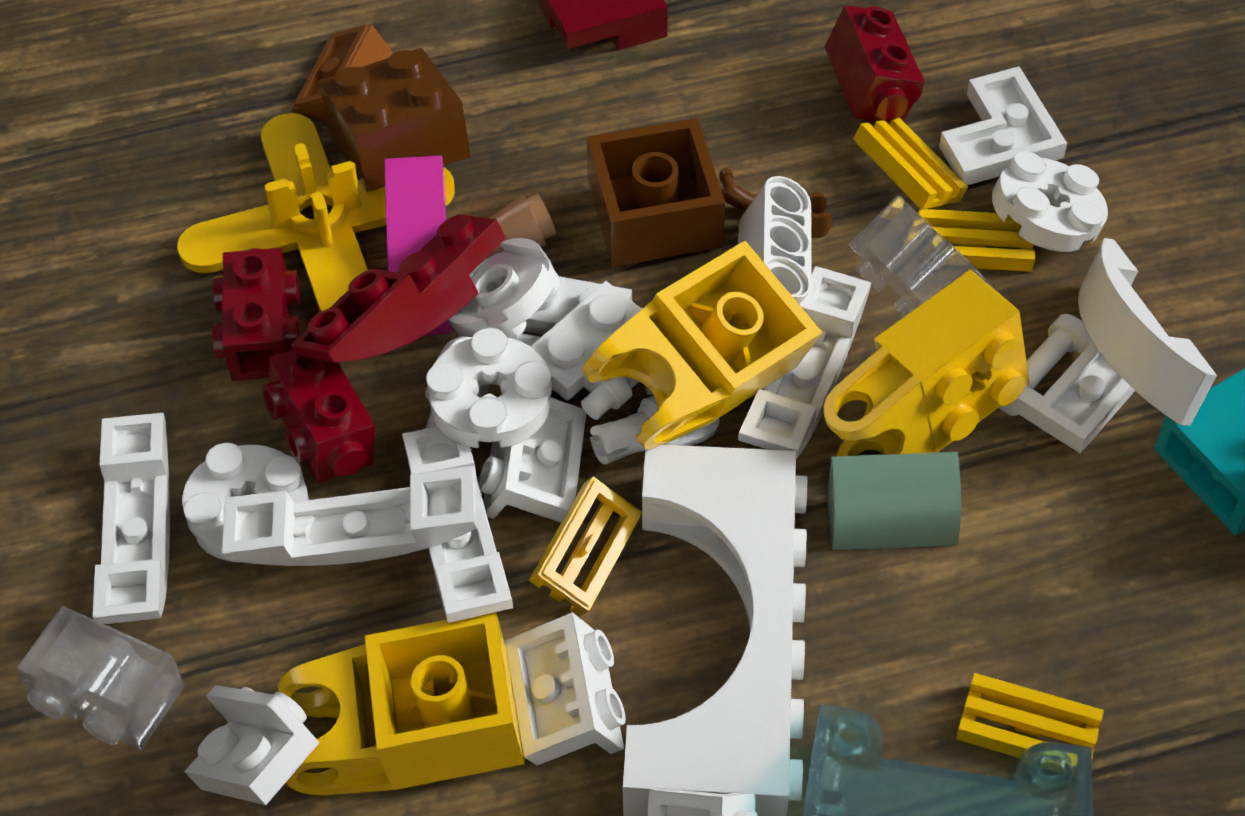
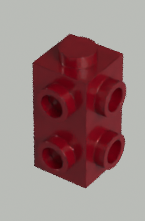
M844 5L824 47L854 119H863L869 122L881 120L890 122L900 118L904 122L914 102L919 100L925 81L893 11L877 6L865 8Z
M253 248L245 251L223 252V276L213 277L216 312H222V323H213L212 326L216 359L226 358L231 381L269 378L268 357L293 350L291 344L300 336L298 317H290V306L300 304L297 271H286L282 248Z
M294 350L268 357L269 383L262 386L265 406L272 419L281 418L286 427V439L292 456L297 463H306L315 482L319 483L337 476H348L356 473L361 468L373 465L375 424L338 362L334 363L297 355Z

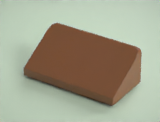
M372 24L330 35L294 103L292 110L295 114L327 122L318 80L334 76L345 68L362 67L387 59L392 55L391 48Z

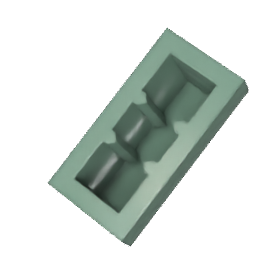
M958 452L831 457L826 499L832 550L957 545L961 522V481Z

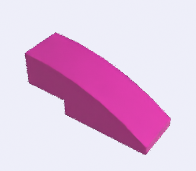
M442 156L385 159L388 271L397 273L402 261L408 256L419 252L437 234L439 226L447 220L446 187ZM445 321L425 335L451 334V325L448 321Z

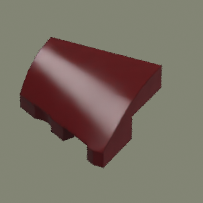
M537 0L550 28L557 27L567 49L611 37L617 49L622 50L668 37V6L664 0Z

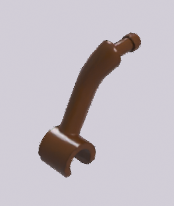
M728 168L722 169L719 172V178L724 187L722 194L725 202L746 211L756 195L734 185L732 171ZM813 192L808 194L811 201V238H821L831 228L832 214L824 212L827 206L826 197L820 192Z

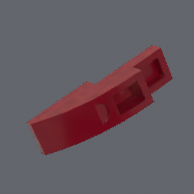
M457 214L444 221L439 226L437 234L419 252L404 259L397 273L371 268L359 274L350 282L349 290L329 309L321 311L310 320L308 329L291 344L294 352L297 355L334 363L361 360L390 352L433 331L457 314L479 294L469 274L506 239L497 219Z

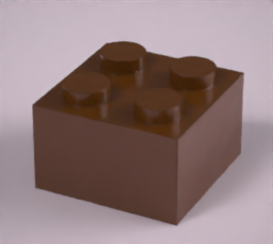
M422 47L415 50L398 51L387 59L362 67L345 68L334 76L318 80L329 134L346 161H351L355 164L357 178L366 192L385 186V159L442 156L443 166L471 157L462 101Z
M698 118L586 137L588 184L612 267L723 247L725 200Z

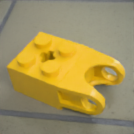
M743 241L658 292L649 304L622 325L594 351L581 371L591 383L609 381L618 377H628L640 381L650 389L657 402V412L641 426L642 430L634 437L643 448L653 449L714 422L757 394L759 389L763 390L797 368L823 332L749 244Z
M971 269L874 338L877 351L831 390L823 406L826 425H828L831 431L836 433L841 439H845L838 450L837 456H857L868 449L879 451L883 455L940 452L953 441H959L967 437L974 430L977 423L1000 406H1007L1013 403L1022 394L1025 386L1030 385L1020 311ZM862 400L867 402L866 412L860 420L848 422L837 416L840 408L850 401Z
M496 612L449 623L447 620H441L365 635L364 645L296 666L285 673L278 682V692L285 694L295 701L307 716L337 719L332 729L317 739L320 743L286 781L290 788L300 793L336 795L393 791L525 764L506 647ZM316 686L323 688L309 693L295 692L303 687ZM331 768L319 773L304 772L309 769Z

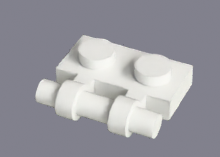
M607 281L602 283L531 346L546 362L551 373L552 390L568 401L583 387L591 392L581 401V406L595 420L599 419L610 408L619 409L632 397L631 389L640 382L628 377H618L609 381L591 383L581 371L594 351L641 310L638 305Z

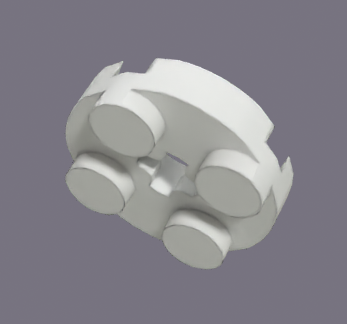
M1020 151L1014 155L1011 163L1003 169L992 192L994 209L1003 222H1005L1009 214L1015 222L1022 226L1018 232L1019 236L1036 246L1048 250L1072 252L1079 250L1084 241L1090 240L1091 244L1098 237L1108 216L1106 201L1097 189L1099 177L1093 170L1080 164L1067 166L1058 161L1041 158L1030 151Z
M525 238L503 241L500 244L504 250L503 252L497 253L489 259L486 258L469 274L479 294L457 314L447 320L459 336L473 337L481 329L495 328L503 331L507 338L516 339L524 332L526 320L542 306L547 298L557 292L561 284L558 274L538 243Z
M481 329L473 335L472 339H466L446 350L428 371L426 379L433 420L447 437L464 446L479 448V441H499L500 448L516 445L536 433L548 417L552 392L550 369L540 354L532 347L519 340L507 338L506 334L499 329ZM488 384L501 386V393L503 394L498 398L490 393L482 398L477 396L479 388Z
M222 443L209 450L206 455V461L200 464L189 477L183 491L182 505L189 529L196 536L198 544L210 555L226 560L222 555L225 498L287 490L293 502L307 501L309 496L300 464L296 462L294 457L267 446H237L233 443Z

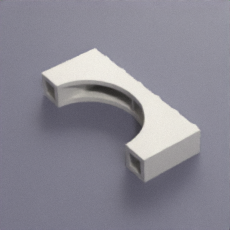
M661 445L653 449H645L642 530L675 536L697 546L710 555L730 576L739 591L748 615L750 637L736 670L728 681L703 704L690 712L670 720L645 725H627L623 776V816H648L649 790L660 788L717 794L753 793L756 799L755 812L758 816H787L788 801H801L803 760L790 759V739H802L804 699L791 698V680H803L805 641L792 640L793 622L804 623L806 585L793 583L794 567H805L806 529H794L795 513H806L807 476H795L796 451Z

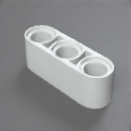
M774 176L765 182L742 215L739 222L738 244L746 241L800 305L809 294L812 286L811 201L805 189L797 182L786 177Z

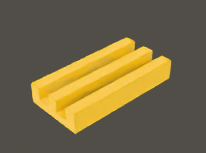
M900 118L891 120L889 124L885 120L876 121L874 127L869 122L860 124L853 139L920 209L961 202L968 186Z
M919 209L917 218L918 266L1032 272L1035 262V250H1033L1034 244L1018 235L1022 226L1015 222L1009 214L1005 222H1003L997 213ZM929 243L958 244L963 246L930 245ZM986 246L1012 247V248H1019V249H1002V248H985V247H986Z
M595 477L590 478L583 483L529 581L538 588L543 585L550 588L552 591L549 596L556 601L567 600L572 604L569 610L579 617L587 613L630 537L642 511ZM597 498L601 503L562 573L558 574L555 571L594 500ZM614 510L621 516L580 589L573 583Z
M974 673L956 740L1087 778L1104 710ZM978 716L1015 727L1017 732L1034 737L1043 735L1080 746L1079 752L979 723L975 719Z

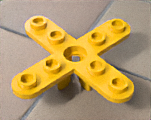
M282 114L269 120L261 132L263 149L274 178L273 182L265 185L268 205L192 225L181 234L177 249L183 265L198 273H212L223 270V252L245 251L253 248H282V253L298 249L319 311L321 312L329 309L349 290V284L356 276L368 271L355 233L386 225L385 186L366 192L360 181L357 180L355 164L351 161L333 165L330 168L314 123L306 116L300 114ZM444 168L447 206L454 197L455 186L452 174ZM312 205L314 219H308L301 215L300 212ZM327 205L333 207L329 214L327 211Z

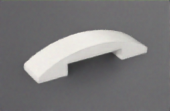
M1104 238L1078 294V306L1083 324L1093 343L1106 361L1137 393L1179 425L1190 426L1217 375L1190 339L1169 337L1131 287L1138 270L1114 239Z
M815 266L811 275L812 286L810 292L800 306L823 333L797 368L764 388V390H758L738 434V441L767 450L796 451V459L809 442L824 412L823 406L826 397L835 387L855 336L871 287V282Z
M164 413L103 418L100 447V468L105 481L101 565H95L93 621L95 625L159 619L162 616L166 599L170 550L169 465Z
M437 426L402 434L411 474L474 466L475 469L470 447L453 441ZM477 476V528L460 537L428 548L448 623L513 608L510 590L500 554L496 551Z
M474 466L412 473L410 474V487L299 502H293L287 490L227 497L224 503L222 555L226 560L245 563L315 566L377 560L427 549L460 537L477 528L476 471Z

